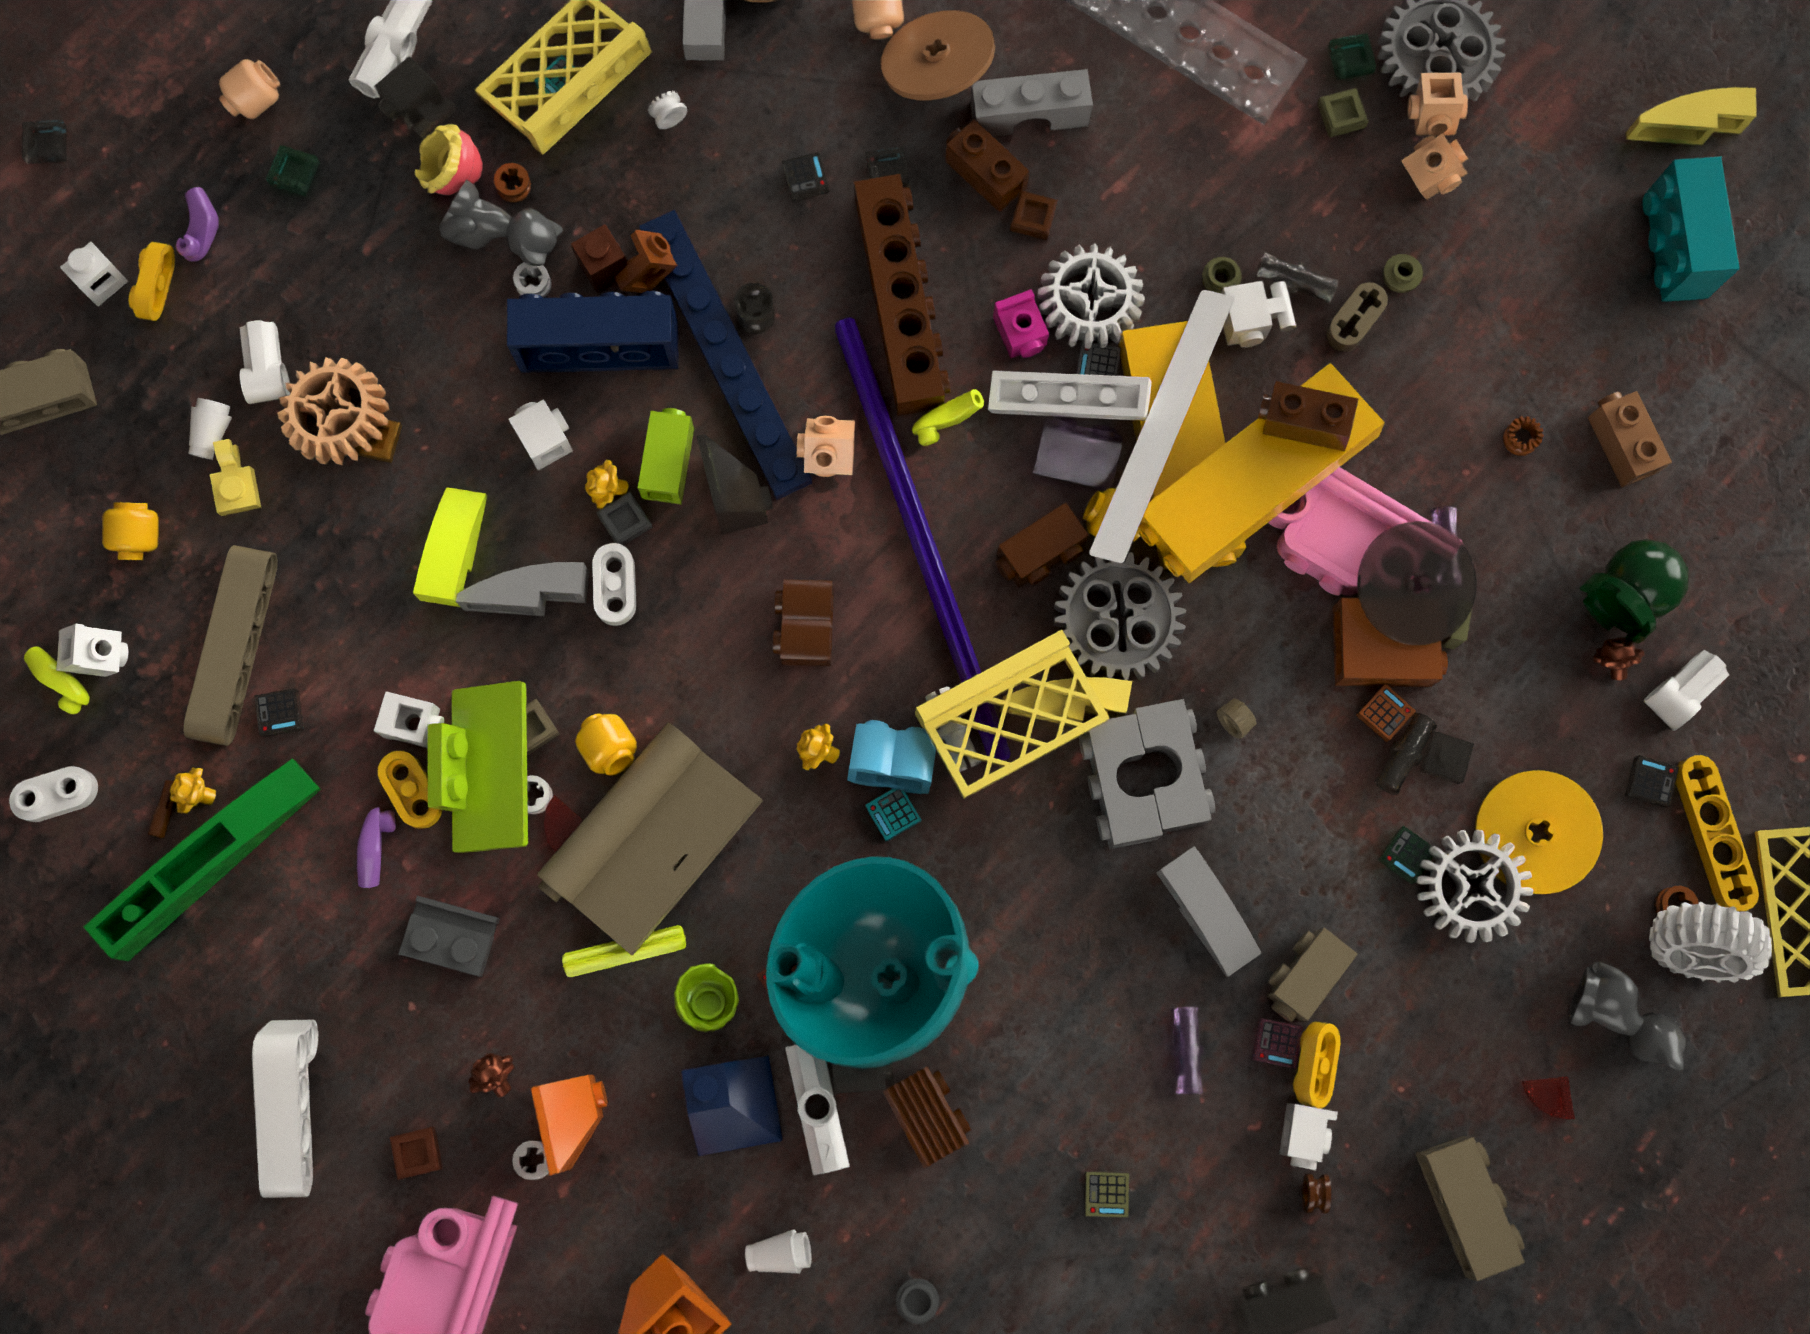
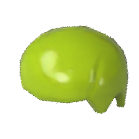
M706 963L691 966L679 977L674 992L675 1009L685 1024L698 1031L713 1032L722 1029L735 1016L739 1002L733 978L718 969L714 964Z

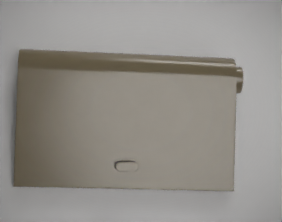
M667 722L537 873V876L542 879V882L537 887L555 902L561 897L565 898L633 956L763 800L701 751L684 733Z

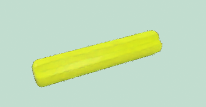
M680 925L653 931L633 956L615 941L568 952L562 956L563 968L568 977H575L683 950L686 948V937L683 928Z

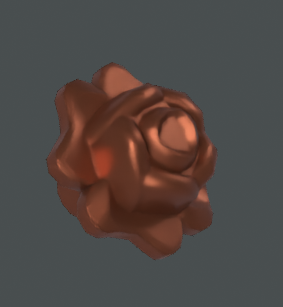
M1623 637L1608 639L1604 641L1601 648L1596 649L1593 661L1600 663L1603 667L1610 668L1611 679L1625 680L1628 678L1627 668L1633 664L1641 663L1644 650L1636 649L1633 641H1628Z
M487 1053L481 1059H477L472 1066V1077L468 1080L470 1092L476 1093L481 1091L487 1093L493 1090L497 1097H503L511 1090V1085L506 1079L515 1067L512 1063L513 1057L511 1055L501 1057L493 1053Z

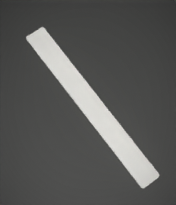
M1207 290L1200 292L1089 554L1091 556L1117 563L1124 562L1234 302V296Z

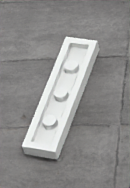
M992 371L988 410L995 414L1146 421L1152 381L1149 377Z

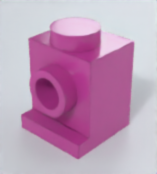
M1032 289L998 301L994 306L993 319L1010 359L1022 355L1023 358L1034 356L1041 352L1048 342L1049 332L1034 300L1035 295ZM1028 320L1030 326L1021 328L1017 324Z

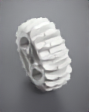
M1094 243L1091 245L1090 252L1085 253L1079 244L1075 247L1074 257L1064 250L1060 255V262L1052 260L1049 263L1048 270L1050 273L1042 274L1040 283L1044 287L1038 289L1037 298L1043 301L1039 305L1040 314L1048 315L1045 320L1046 328L1058 326L1055 333L1057 340L1067 334L1070 336V347L1075 346L1077 340H1082L1086 349L1091 348L1093 341H1097L1101 348L1107 347L1108 338L1117 344L1121 340L1122 331L1134 328L1132 321L1140 319L1142 311L1138 307L1143 305L1145 297L1143 294L1138 293L1143 287L1142 280L1133 279L1137 273L1136 266L1124 268L1127 260L1125 254L1115 260L1112 258L1113 250L1111 247L1107 248L1104 254L1098 253V247ZM1086 273V278L1081 282H1070L1069 286H1062L1071 277ZM1100 275L1110 280L1115 286L1103 282ZM1090 284L1092 285L1091 294H1093L1095 300L1092 310H1090V300H1088ZM1066 308L1079 312L1082 320L1072 315ZM1112 308H1121L1112 317L1096 322V316L1099 313L1111 311Z
M1479 829L1474 831L1472 842H1470L1465 830L1457 832L1458 845L1455 844L1451 837H1443L1441 841L1446 851L1443 852L1440 848L1432 846L1428 851L1437 861L1433 863L1428 860H1422L1420 863V867L1431 872L1430 877L1419 876L1416 878V883L1429 885V892L1419 893L1417 895L1418 900L1432 899L1434 904L1423 911L1425 916H1431L1439 912L1441 916L1436 920L1434 926L1437 929H1442L1449 922L1452 923L1449 930V937L1457 938L1464 928L1465 941L1470 943L1475 942L1477 930H1479L1484 942L1492 941L1491 927L1499 936H1506L1508 930L1503 921L1506 920L1509 924L1518 926L1521 920L1513 913V910L1528 912L1530 908L1527 903L1519 901L1520 895H1533L1532 888L1521 887V880L1532 878V873L1530 871L1518 873L1516 868L1526 861L1525 857L1522 855L1511 860L1508 856L1514 850L1515 845L1510 842L1499 850L1497 847L1500 842V835L1496 833L1489 837L1486 844L1484 843V832ZM1467 851L1479 852L1490 857L1486 864H1482L1477 870H1471L1464 864L1460 865L1453 858ZM1499 868L1502 869L1507 884L1504 902L1500 900L1501 897L1493 887V880L1499 872ZM1445 869L1456 884V893L1450 900L1451 903L1449 905L1445 901L1442 892V876ZM1484 875L1478 886L1484 896L1474 893L1471 896L1465 897L1470 888V884L1466 881L1467 878L1465 876L1475 879L1478 876ZM1474 901L1479 902L1484 907H1489L1495 912L1494 915L1482 921H1471L1458 915L1463 908H1467Z
M1685 902L1680 907L1669 906L1667 910L1658 912L1657 918L1653 919V926L1650 927L1649 941L1652 957L1662 967L1669 968L1672 973L1685 974L1686 978L1696 977L1702 981L1715 980L1718 983L1721 980L1738 982L1739 978L1749 980L1753 978V975L1763 974L1764 968L1768 967L1769 959H1771L1770 928L1763 924V920L1752 917V913L1748 911L1739 912L1734 906L1726 908L1719 906L1718 903L1715 905H1705L1699 902L1698 905H1690Z

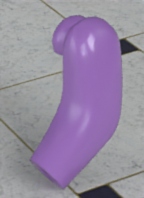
M201 187L192 188L185 193L190 221L187 232L183 236L184 239L178 238L176 242L178 253L191 262L199 261L205 257L212 245L219 225L218 215L204 189Z
M377 807L372 809L366 816L357 845L359 887L371 888L378 886L380 883L382 832L389 833L396 829V817L392 810L380 812V808Z

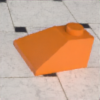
M594 1075L580 1076L531 1088L549 1175L572 1169L603 1118L602 1108L608 1106L606 1091L603 1082H596Z
M661 1254L630 1285L618 1334H722L731 1325V1322L682 1269L664 1254Z

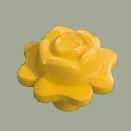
M605 460L602 465L587 473L585 491L591 496L592 502L596 503L597 508L603 509L607 503H612L615 495L623 496L627 493L628 482L618 479L617 467L612 465L611 460Z
M826 723L822 726L817 725L814 729L805 730L801 734L796 750L803 762V769H816L824 760L831 764L837 761L840 750L832 746L834 737L830 733V725Z
M192 768L189 773H179L175 776L170 789V800L177 803L178 813L188 814L199 802L206 805H212L214 802L216 790L205 787L204 780L201 778V768Z

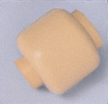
M852 0L855 25L859 31L870 33L871 39H884L893 36V29L898 28L904 21L902 0Z
M243 59L220 78L219 86L223 95L219 99L232 115L237 116L240 113L246 118L255 119L278 100L277 87L280 83L273 72L260 60L253 62Z

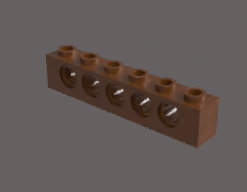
M900 174L854 181V199L897 416L929 411L944 404L945 394H950L951 389L947 370L940 371L937 358L943 356L941 337L939 333H932L930 320L936 319L932 296L925 297L923 284L928 283V273L925 260L917 259L915 247H921L918 224H910L908 211L914 210L910 187L903 188ZM884 217H892L898 222L892 226H885L879 220ZM891 253H900L905 259L900 262H891L886 259V256ZM898 289H907L913 295L907 299H899L893 293ZM907 325H913L920 332L915 336H906L900 332V329ZM913 362H921L928 369L923 373L915 374L909 371L907 366Z

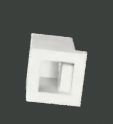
M92 242L88 243L84 248L73 250L69 254L68 261L60 267L98 307L128 282ZM109 272L111 276L95 290L90 287Z
M73 624L59 630L56 671L103 677L118 673L119 667H123L128 659V645L121 642L122 632L84 627L83 624ZM96 643L100 644L99 654L95 650Z
M386 691L374 732L386 739H394L428 748L427 724L444 723V717L439 716L440 708L434 703ZM420 717L417 730H410V720Z
M1287 1103L1279 1154L1291 1156V1166L1316 1170L1317 1162H1322L1323 1154L1329 1153L1332 1130L1327 1128V1121H1336L1337 1112Z

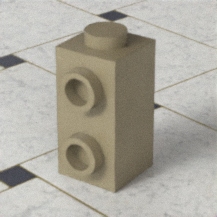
M1325 927L1315 930L1314 933L1307 930L1295 944L1293 950L1298 954L1289 966L1282 963L1268 980V983L1273 986L1266 995L1274 1001L1271 1008L1291 1023L1294 1019L1299 1022L1310 1019L1358 955V953Z

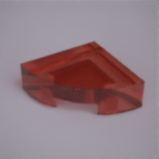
M554 795L546 808L544 826L547 841L556 852L583 820Z
M1568 1076L1522 1081L1527 1097L1540 1111L1554 1118L1575 1119Z

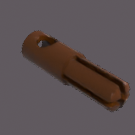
M166 780L147 835L165 838L174 801L170 800V789L174 782L173 780Z

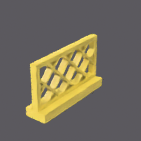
M571 0L475 89V92L479 98L530 140L532 146L544 155L643 62L652 51L641 27L633 21L628 24L600 0ZM586 4L595 10L594 20L575 21V15ZM617 28L621 31L612 41L601 42V30ZM594 30V43L574 45L575 32ZM567 33V45L548 47V40L554 34ZM593 54V59L584 67L572 68V65L574 66V55ZM567 56L566 69L546 70L547 57ZM540 58L539 71L521 72V65L527 59ZM545 77H566V84L558 92L548 94L545 92ZM536 78H539V94L520 96V83L534 82ZM512 84V97L495 98L491 93L499 85ZM538 105V110L526 122L519 118V106Z
M1063 630L1052 634L916 707V718L921 727L926 730L963 799L1109 721L1110 718L1070 650V642ZM1064 660L1073 674L1069 689L1046 683L1049 669ZM1044 672L1041 681L1032 679V677ZM1076 682L1083 693L1074 691ZM1024 683L1039 688L1033 709L1010 702L1014 687ZM1044 689L1067 696L1062 717L1038 710ZM1008 691L1005 700L995 698ZM1072 697L1089 702L1096 717L1085 723L1067 719ZM987 702L1003 707L997 728L973 722L978 706ZM1007 709L1031 715L1026 736L1002 730ZM971 711L969 720L959 718L965 713ZM1036 717L1059 723L1054 740L1045 743L1030 738ZM949 722L966 726L961 748L943 743L936 729ZM1064 725L1074 728L1062 735ZM971 728L995 735L989 756L965 750ZM1000 736L1023 743L1019 759L1010 763L994 758ZM1028 745L1039 747L1026 754ZM949 752L959 754L956 764ZM963 756L987 763L983 778L967 786L959 771ZM992 764L1002 767L989 774Z
M1810 827L1756 831V845L1768 928H1770L1778 997L1810 995V980L1804 987L1789 988L1786 969L1795 959L1810 969V960L1801 954L1802 950L1810 942V923L1794 912L1808 895L1810 896V883L1807 885L1789 871L1801 854L1810 859V850L1807 848L1810 845ZM1808 836L1802 844L1794 838ZM1783 838L1797 849L1784 866L1770 856L1768 839ZM1772 867L1779 871L1774 876V878L1772 874ZM1783 876L1803 890L1790 907L1776 898L1774 886ZM1777 907L1784 912L1780 919ZM1789 917L1809 931L1795 949L1781 938L1780 928ZM1783 949L1790 954L1786 960L1784 959Z

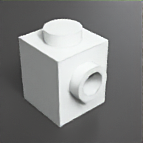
M544 399L538 403L529 402L522 405L516 410L515 415L509 418L512 427L538 471L573 451L563 433L570 429L558 408L550 411Z

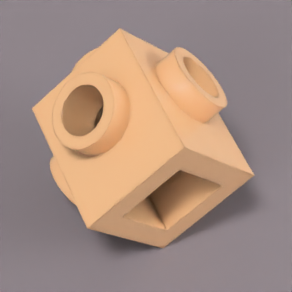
M1421 73L1416 95H1410L1408 101V118L1415 120L1416 135L1439 136L1442 133L1443 135L1456 134L1459 120L1466 118L1468 109V98L1466 94H1463L1461 73Z
M1443 133L1438 137L1431 135L1424 138L1415 145V152L1401 160L1426 200L1438 192L1446 194L1454 190L1462 183L1461 178L1468 174L1462 165L1463 162L1468 160L1465 152L1456 139L1449 143Z
M820 416L815 419L807 418L805 433H798L797 457L804 458V473H814L820 477H831L835 474L852 475L855 421L837 420L832 416Z

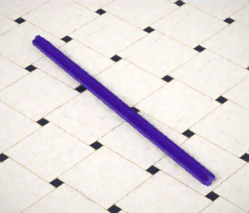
M846 318L835 323V332L961 683L980 674L981 669L858 327L853 318ZM986 702L977 707L974 717L975 722L997 728L999 719L994 705ZM978 730L986 754L989 756L995 735ZM1000 736L994 758L1005 761L1010 758L1011 753L1006 739Z

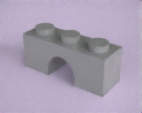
M1088 69L980 80L971 85L970 109L972 120L975 119L992 136L1012 135L1015 125L1033 118L1049 120L1050 130L1089 126L1093 101Z
M1184 699L1136 708L1132 714L1137 716L1145 754L1151 752L1163 753L1173 761L1176 768V778L1173 784L1155 788L1148 794H1154L1162 832L1167 833L1206 825L1212 820L1211 813H1215V802L1211 789H1205L1201 773L1206 772V763L1202 750L1195 749L1192 734L1197 732V725L1193 710H1186Z
M1136 714L1111 718L1109 721L1079 736L1083 760L1090 759L1093 775L1088 776L1090 795L1092 800L1099 799L1102 815L1096 817L1101 841L1108 840L1109 849L1158 840L1163 836L1154 794L1133 797L1123 792L1117 782L1118 767L1124 763L1138 761L1145 754Z

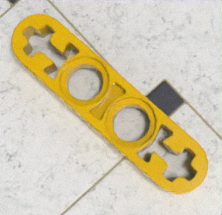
M1694 755L1686 758L1676 766L1674 777L1714 899L1719 906L1726 908L1734 906L1739 912L1747 911L1753 908L1758 901V886L1718 768L1709 757L1703 755ZM1694 769H1702L1704 777L1700 778L1699 781L1697 779L1690 780L1688 772ZM1710 789L1712 795H1705L1695 799V793ZM1704 803L1713 804L1719 811V819L1715 825L1706 824L1700 817V808ZM1718 842L1727 844L1732 850V860L1728 865L1720 864L1713 856L1714 846ZM1735 869L1738 871V875L1722 878L1720 874ZM1734 887L1742 888L1744 896L1739 897V901L1738 899H1730L1728 891L1733 890Z

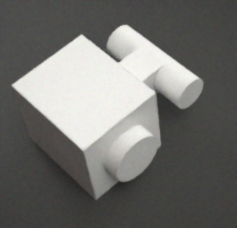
M1263 281L1223 288L1221 294L1234 296V302L1223 325L1227 346L1240 344L1241 347H1252L1262 343L1273 326L1272 319L1278 318L1282 332L1296 328L1286 282H1276L1270 286L1273 297L1271 299L1266 298Z

